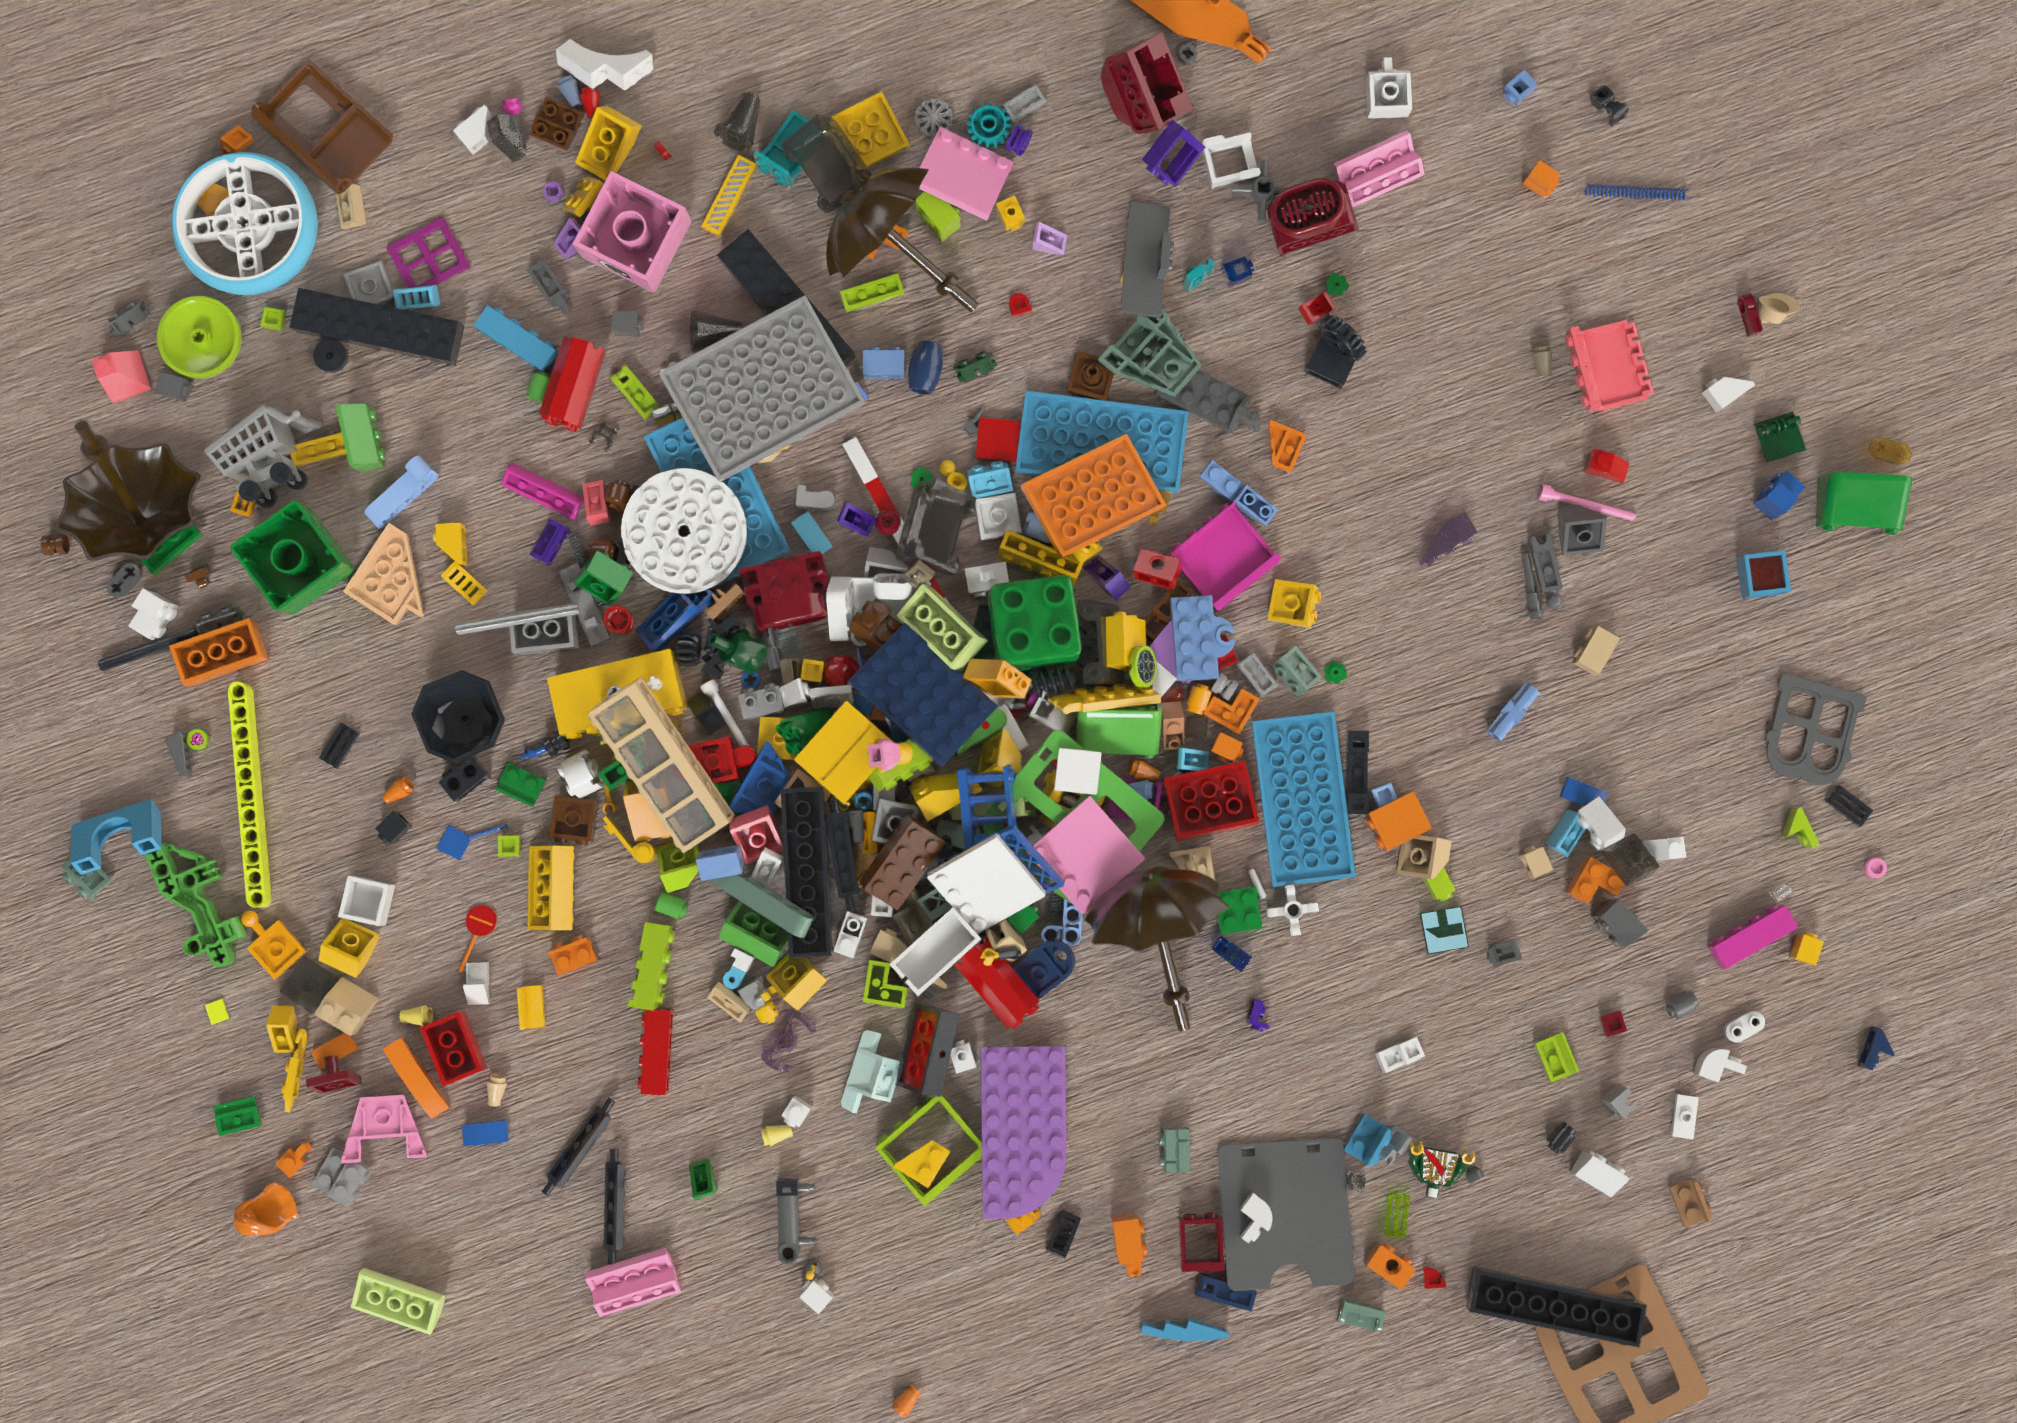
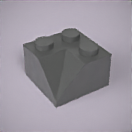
M1608 899L1591 915L1595 920L1593 924L1600 931L1604 930L1609 935L1608 940L1616 947H1626L1649 931L1619 899Z

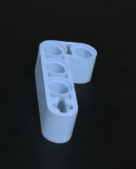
M415 456L405 465L407 472L365 509L364 514L377 528L380 529L387 525L438 478V474L422 457Z
M1064 899L1062 926L1049 925L1044 927L1041 932V938L1044 942L1048 941L1044 934L1046 930L1054 929L1057 934L1054 940H1060L1068 946L1078 944L1081 939L1082 914L1073 904ZM1070 909L1077 910L1079 915L1077 920H1068L1067 912ZM1067 931H1076L1077 939L1074 942L1066 940L1065 935Z

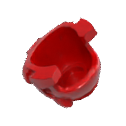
M848 655L831 656L826 659L827 664L823 669V679L829 687L849 685V679L860 669L859 664Z

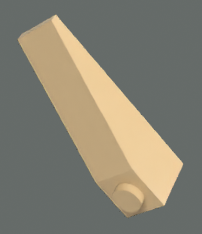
M886 928L885 931L880 930L870 953L892 963L909 946L896 937L897 932ZM941 977L933 982L944 989L948 985Z

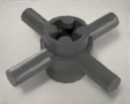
M1262 159L1260 160L1259 178L1254 181L1252 186L1232 185V193L1251 194L1252 198L1258 202V221L1264 222L1266 221V203L1274 195H1278L1287 187H1275L1273 180L1268 177V160ZM1260 186H1265L1264 190L1268 192V194L1258 192L1260 190Z

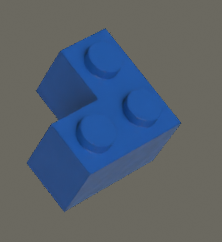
M1789 471L1781 474L1779 472L1770 479L1772 484L1761 489L1756 495L1758 499L1753 503L1771 520L1784 515L1799 499L1797 496L1805 489V486Z

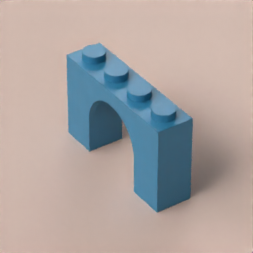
M152 799L72 824L71 864L81 875L101 869V850L103 844L111 835L124 829H131V843L141 855L160 850L161 811Z

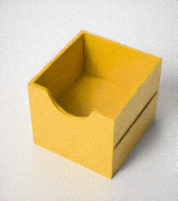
M846 701L794 760L843 804L850 807L854 802L855 794L869 786L871 783L869 776L877 768V766L870 767L868 745L875 744V739H890Z

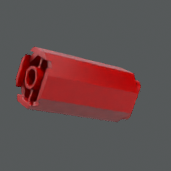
M567 336L563 337L539 411L540 419L544 420L545 424L557 427V424L565 427V430L576 433L577 429H581L606 354L602 347L598 346L596 350L591 342L575 337H570V339Z
M985 937L983 945L981 942L976 944L960 958L962 963L956 961L954 965L1006 1028L1012 1027L1014 1030L1023 1023L1022 1017L1027 1013L1031 1016L1039 1009L1037 1004L1040 1000L1005 959L998 960L994 958L991 965H984L983 962L986 958H981L983 952L987 948L994 950L990 940Z

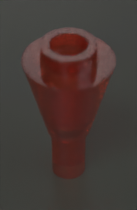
M1172 684L1161 698V703L1185 701L1183 696L1186 694L1179 685L1175 687Z

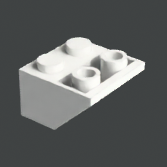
M1059 688L1058 694L1051 689V694L1054 695L1067 694V692L1064 693L1062 688ZM1043 691L1042 697L1038 698L1029 717L1053 730H1061L1067 734L1077 716V711L1065 714L1048 701V696Z
M1582 1151L1570 1171L1573 1175L1610 1197L1619 1191L1630 1179L1624 1175V1169L1611 1162L1606 1164L1607 1159L1593 1151L1589 1153Z

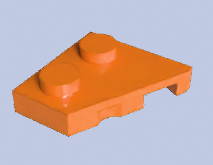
M1270 420L1271 465L1291 474L1307 434Z

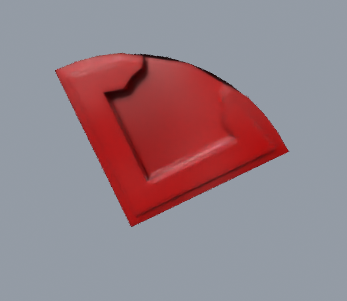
M1422 1266L1425 1289L1446 1288L1445 1280L1438 1271L1431 1267Z

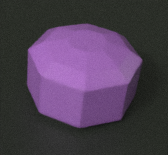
M556 181L547 182L542 188L544 197L552 203L560 201L564 196L563 187Z

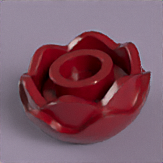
M892 510L881 511L875 519V526L882 535L897 533L901 525L899 515Z

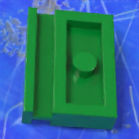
M508 762L495 790L534 807L547 780Z
M256 1096L212 1106L215 1112L214 1117L218 1136L262 1126Z

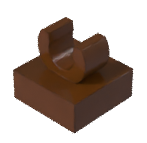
M206 564L189 571L184 576L188 583L195 580L198 588L201 589L210 584L206 575L211 572V569Z

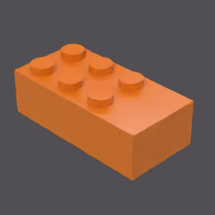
M251 618L169 646L182 685L187 687H193L269 660L257 622Z

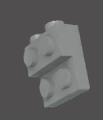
M335 1146L331 1149L312 1185L326 1192L328 1197L347 1206L350 1203L353 1204L360 1194L358 1189L361 1184L364 1185L369 1179L370 1174L368 1172L371 1167L362 1161L341 1163L344 1151Z

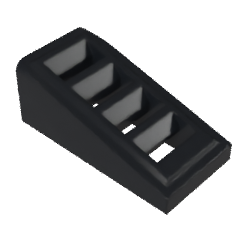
M1062 1210L1045 1251L1065 1259L1081 1218ZM1063 1218L1074 1222V1226L1062 1222ZM1060 1226L1070 1230L1071 1234L1060 1231ZM1056 1235L1068 1239L1067 1243L1057 1239ZM1053 1243L1065 1247L1064 1251L1053 1247Z

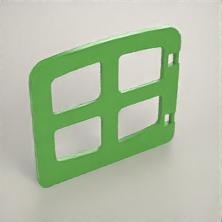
M1053 731L1015 776V782H1013L1015 803L1020 798L1027 799L1056 825L1089 795L1096 803L1106 795L1136 823V828L1128 839L1140 851L1163 824L1164 816L1161 811L1101 762L1097 795L1084 793L1070 810L1063 809L1034 785L1035 779L1053 759H1058L1059 747L1085 750L1063 731ZM1048 748L1052 753L1044 761L1039 756ZM994 802L984 816L1007 814V807L1002 811L998 808L1001 802ZM1002 823L983 824L987 835L1006 828ZM1019 848V853L1028 855L1025 849ZM1019 859L1023 865L1028 866L1029 861ZM1036 863L1031 864V867L1041 869ZM1031 873L1036 879L1041 880L1040 875ZM1044 877V881L1053 883L1050 878ZM1059 888L1053 890L1059 896H1061L1062 898L1071 903V901L1062 893V891Z

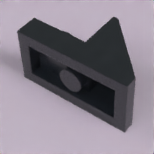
M703 691L686 702L694 716L698 718L710 736L727 724L710 698Z

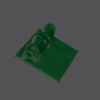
M1793 411L1754 424L1767 463L1806 450L1798 424L1801 423V418L1799 415L1795 416Z

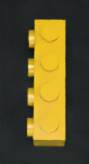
M1009 530L1006 531L997 556L1006 563L1019 565L1025 571L1036 572L1042 578L1059 575L1069 576L1072 580L1073 588L1083 566V563L1081 564L1073 556L1068 555L1060 559L1055 549Z

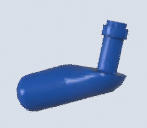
M544 744L535 749H526L519 758L524 760L525 757L540 756L547 751Z

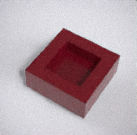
M1620 1010L1599 1016L1605 1037L1627 1031Z

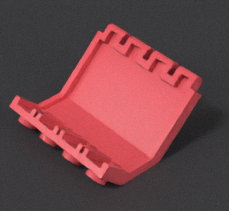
M1627 320L1584 331H1579V326H1576L1566 332L1565 343L1571 350L1570 362L1572 367L1576 369V384L1581 388V403L1583 407L1586 406L1587 412L1604 411L1648 399L1647 395L1654 394L1650 379L1643 381L1644 377L1649 376L1645 360H1637V358L1644 355L1640 340L1632 341L1633 338L1638 337L1635 322L1628 324Z

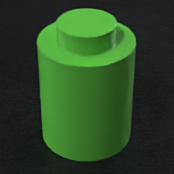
M543 371L533 373L525 397L542 403L550 380V374Z
M662 892L655 911L679 920L681 917H685L689 906L686 905V900Z

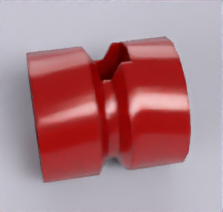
M612 606L604 614V624L607 629L617 635H627L635 626V618L624 607Z

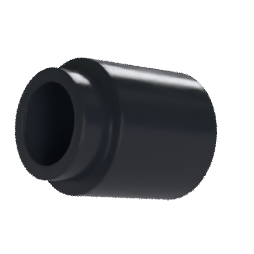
M1562 1122L1561 1125L1558 1124L1546 1139L1549 1143L1547 1147L1556 1154L1559 1151L1564 1153L1575 1139L1574 1135L1577 1131L1565 1122Z

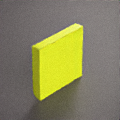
M223 999L205 1005L211 1025L230 1018Z

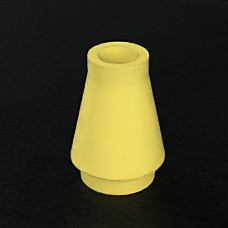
M426 1005L402 1010L400 1012L401 1023L425 1026L432 1023L433 1010Z
M788 1124L765 1126L764 1129H761L765 1146L770 1145L771 1147L793 1136L791 1126Z

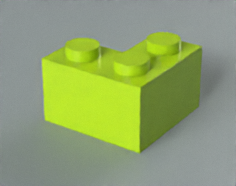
M870 959L863 1002L905 1008L909 987L888 983L891 968L890 962Z

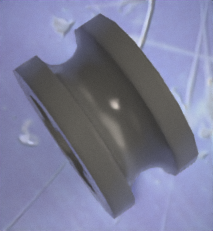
M1185 44L1180 48L1178 55L1180 62L1184 65H1191L1196 61L1197 50L1193 45ZM1186 51H1190L1193 57L1190 56V59H1187L1184 54Z

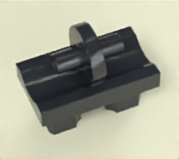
M705 646L703 649L707 653L701 659L705 663L711 657L712 659L701 671L718 681L725 674L718 667L722 662L719 658V649L714 646L709 649Z

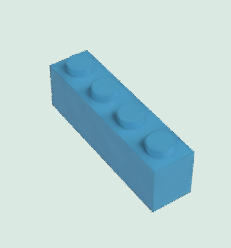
M487 305L473 326L539 371L547 373L558 356V352L555 350L556 346L548 340L543 342L538 339L539 335L533 330L528 329L526 331L521 328L522 324L513 317L510 320L504 316L505 312L495 306L492 309Z

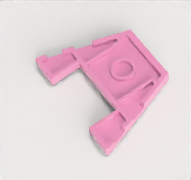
M404 1095L360 1098L341 1163L361 1162V1139L406 1136L407 1158L426 1157V1151Z

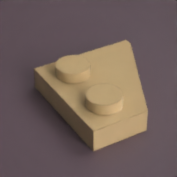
M1210 846L1170 852V857L1180 869L1197 871L1215 880Z

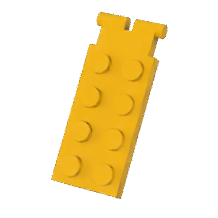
M1133 682L1132 685L1127 686L1115 684L1110 688L1096 686L1092 690L1078 688L1075 689V692H1067V694H1051L1048 696V701L1065 714L1076 711L1087 712L1161 703V695L1154 691L1153 688L1137 687Z

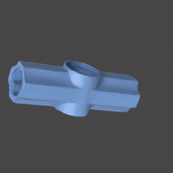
M1525 682L1513 698H1510L1499 710L1500 714L1486 730L1489 735L1498 741H1502L1511 728L1517 725L1525 716L1528 707L1540 694L1538 690Z

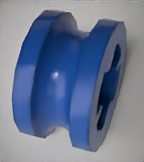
M745 672L741 677L742 685L746 689H757L761 683L760 676L755 672L753 678L756 677L757 680L753 682V686H749V683L746 684L745 681L749 679L750 674Z

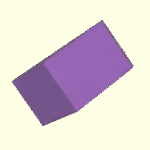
M573 217L568 219L553 243L565 259H568L577 252L573 243L581 226Z

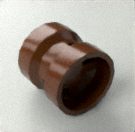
M58 534L56 537L43 535L41 538L43 554L45 556H52L55 553L60 555L68 554L70 543L67 535Z

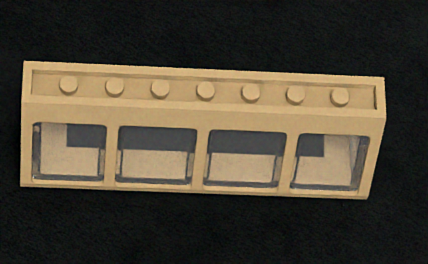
M642 677L606 697L588 713L591 723L598 728L604 742L609 744L615 758L622 763L626 769V774L635 782L639 793L648 801L651 811L661 820L663 828L669 832L675 846L680 848L682 853H685L733 819L735 814Z

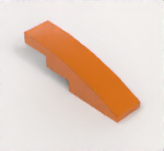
M403 1037L383 1048V1051L405 1085L431 1119L450 1108L430 1073L425 1071L416 1054L413 1055Z

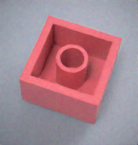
M769 805L737 816L730 821V832L736 845L741 847V853L746 865L758 861L765 847L775 853L783 851V835Z

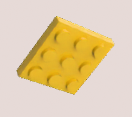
M882 91L828 118V122L855 174L910 147Z

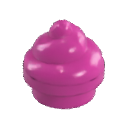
M519 98L502 100L503 105L501 107L503 112L515 120L522 109V103H519Z

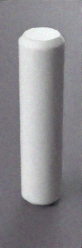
M1248 870L1259 898H1265L1267 895L1255 870Z

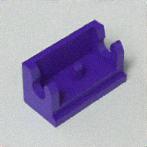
M548 519L547 525L533 551H531L530 556L551 566L570 530L552 519Z

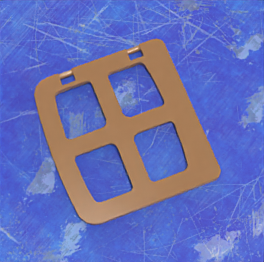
M1634 1265L1586 1289L1614 1296L1623 1291H1630L1636 1300L1642 1301L1647 1305L1645 1316L1652 1326V1331L1641 1337L1640 1348L1598 1339L1603 1348L1602 1356L1572 1370L1562 1351L1555 1330L1535 1326L1536 1334L1554 1376L1580 1423H1601L1583 1394L1581 1387L1607 1372H1614L1617 1375L1634 1409L1632 1414L1614 1423H1657L1704 1399L1709 1393L1703 1376L1648 1270L1643 1265ZM1626 1277L1628 1283L1618 1288L1615 1281ZM1661 1346L1673 1369L1678 1389L1674 1393L1650 1404L1630 1364L1633 1359Z

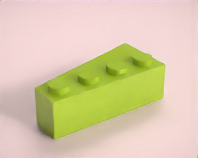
M909 739L904 743L909 744L912 748L913 756L910 762L896 764L895 767L886 772H878V768H876L869 776V779L878 792L884 788L889 790L897 784L896 781L909 779L914 775V771L919 770L921 772L930 766V762L934 760Z

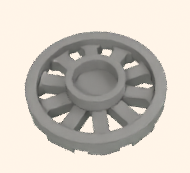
M933 98L925 100L917 108L915 123L923 135L935 138L937 134L935 127L939 129L942 127L941 123L947 125L944 129L950 130L953 123V114L947 103ZM940 104L941 106L936 110V105ZM929 127H931L930 133L927 132V129Z

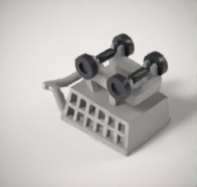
M261 405L207 446L204 451L223 475L240 481V483L235 485V488L242 499L249 502L256 501L258 505L270 508L276 504L278 498L277 493L271 489L275 485L287 483L294 490H302L308 483L306 473L297 469L294 462L287 458L290 456V453L298 451L295 447L296 442L290 426L302 433L308 434L315 429H320L322 424L320 421L302 417L298 410H294L292 414L286 416L273 407ZM262 415H264L267 426L262 428L258 420ZM253 422L258 430L254 435L249 428V425ZM244 429L249 436L245 441L240 435V432ZM235 436L237 437L240 443L236 447L233 445L231 439ZM226 443L231 449V451H229L228 453H226L222 448V446Z

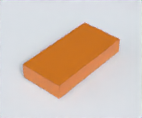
M344 1032L311 1051V1054L320 1070L326 1068L325 1057L337 1055L339 1061L358 1050L359 1047L353 1036Z

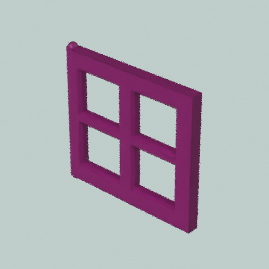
M442 216L386 247L408 288L438 285L458 273L470 269L468 260ZM441 229L448 243L430 252L423 237ZM416 242L423 257L406 266L398 251ZM451 248L459 263L441 272L434 257ZM427 262L434 277L417 286L409 271Z

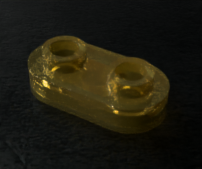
M1877 438L1869 445V453L1873 458L1895 465H1903L1912 457V451L1908 445L1890 439ZM1877 446L1881 448V453L1876 450ZM1896 452L1901 454V458L1896 456Z

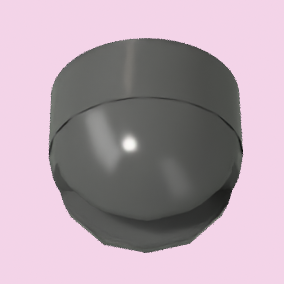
M1471 1166L1466 1170V1178L1470 1184L1484 1177L1482 1170L1477 1166Z

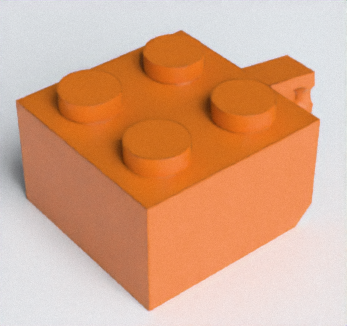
M1136 1213L1111 1216L1118 1261L1123 1265L1125 1264L1129 1277L1141 1276V1262H1144L1143 1256L1147 1255L1146 1242L1144 1239H1141L1140 1235L1144 1234L1143 1221L1137 1217Z

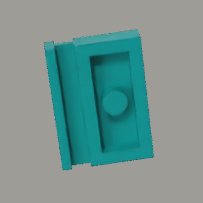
M1210 258L1205 266L1203 263L1198 267L1194 265L1186 271L1187 275L1184 277L1183 287L1187 292L1203 282L1206 275L1209 277L1212 275L1215 264Z

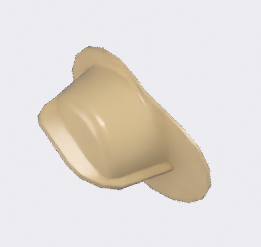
M1772 293L1759 297L1758 314L1761 324H1780L1789 314L1795 313L1800 309L1799 303L1794 298L1785 294Z

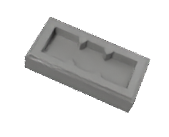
M1034 84L1004 103L1002 109L1006 110V115L1010 116V121L1014 124L1047 103V99L1037 84Z
M1254 652L1237 664L1261 698L1278 686V683Z

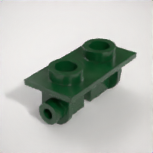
M982 351L976 354V358L970 361L968 359L959 361L957 366L953 368L956 373L960 372L957 375L959 382L964 381L965 383L976 378L975 369H979L981 375L994 370L997 363L995 359H990L994 355L991 352Z

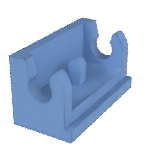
M740 845L699 852L696 858L701 881L743 873L742 866H744V860Z

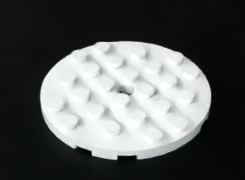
M679 468L656 474L634 492L623 514L621 536L629 562L643 579L665 591L689 594L710 589L721 583L733 572L745 549L747 524L738 498L722 481L719 483L716 477L703 471ZM683 525H687L690 529V534L687 537H682L679 534V528Z

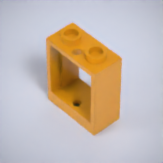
M970 659L963 678L971 681L990 697L1024 699L1031 683L1029 677L1004 660Z

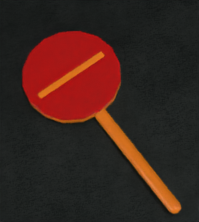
M475 906L466 916V927L474 935L460 965V973L465 967L477 936H486L493 932L496 927V914L488 906Z

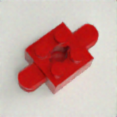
M731 737L688 745L714 784L741 779L738 767L751 765L756 759V752L752 747L744 745L734 748ZM674 764V774L680 779H685Z

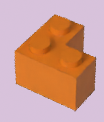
M1585 857L1565 893L1581 903L1589 904L1597 889L1610 896H1618L1628 878L1593 857Z

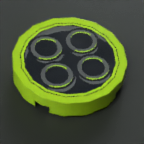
M1137 646L1133 649L1129 658V664H1132V669L1129 673L1137 687L1146 688L1154 683L1157 675L1156 657L1150 647Z

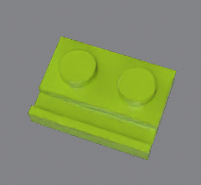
M1559 1032L1556 1035L1534 1042L1549 1082L1552 1083L1573 1073L1580 1072L1564 1032Z

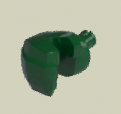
M746 629L740 630L739 633H731L725 638L713 633L708 640L709 645L719 649L721 661L750 675H753L761 667L768 654L767 643L758 638L750 637Z

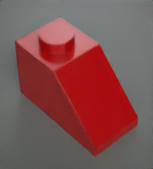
M1595 448L1588 454L1584 473L1624 483L1629 463L1616 454Z

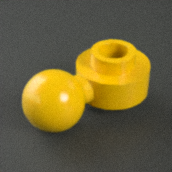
M951 460L942 461L939 470L942 475L948 476L945 483L946 488L954 494L962 493L967 486L966 477L961 473L955 472L956 467Z

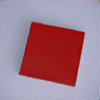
M980 417L976 459L1016 463L1020 421Z

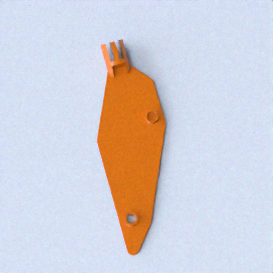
M1129 0L1175 34L1238 49L1257 64H1260L1262 59L1271 50L1269 45L1251 33L1247 13L1229 0Z

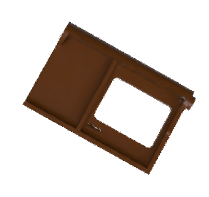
M309 58L267 102H257L251 109V116L336 194L345 192L393 140V134ZM302 84L309 86L339 114L338 120L315 143H310L277 112L278 108Z

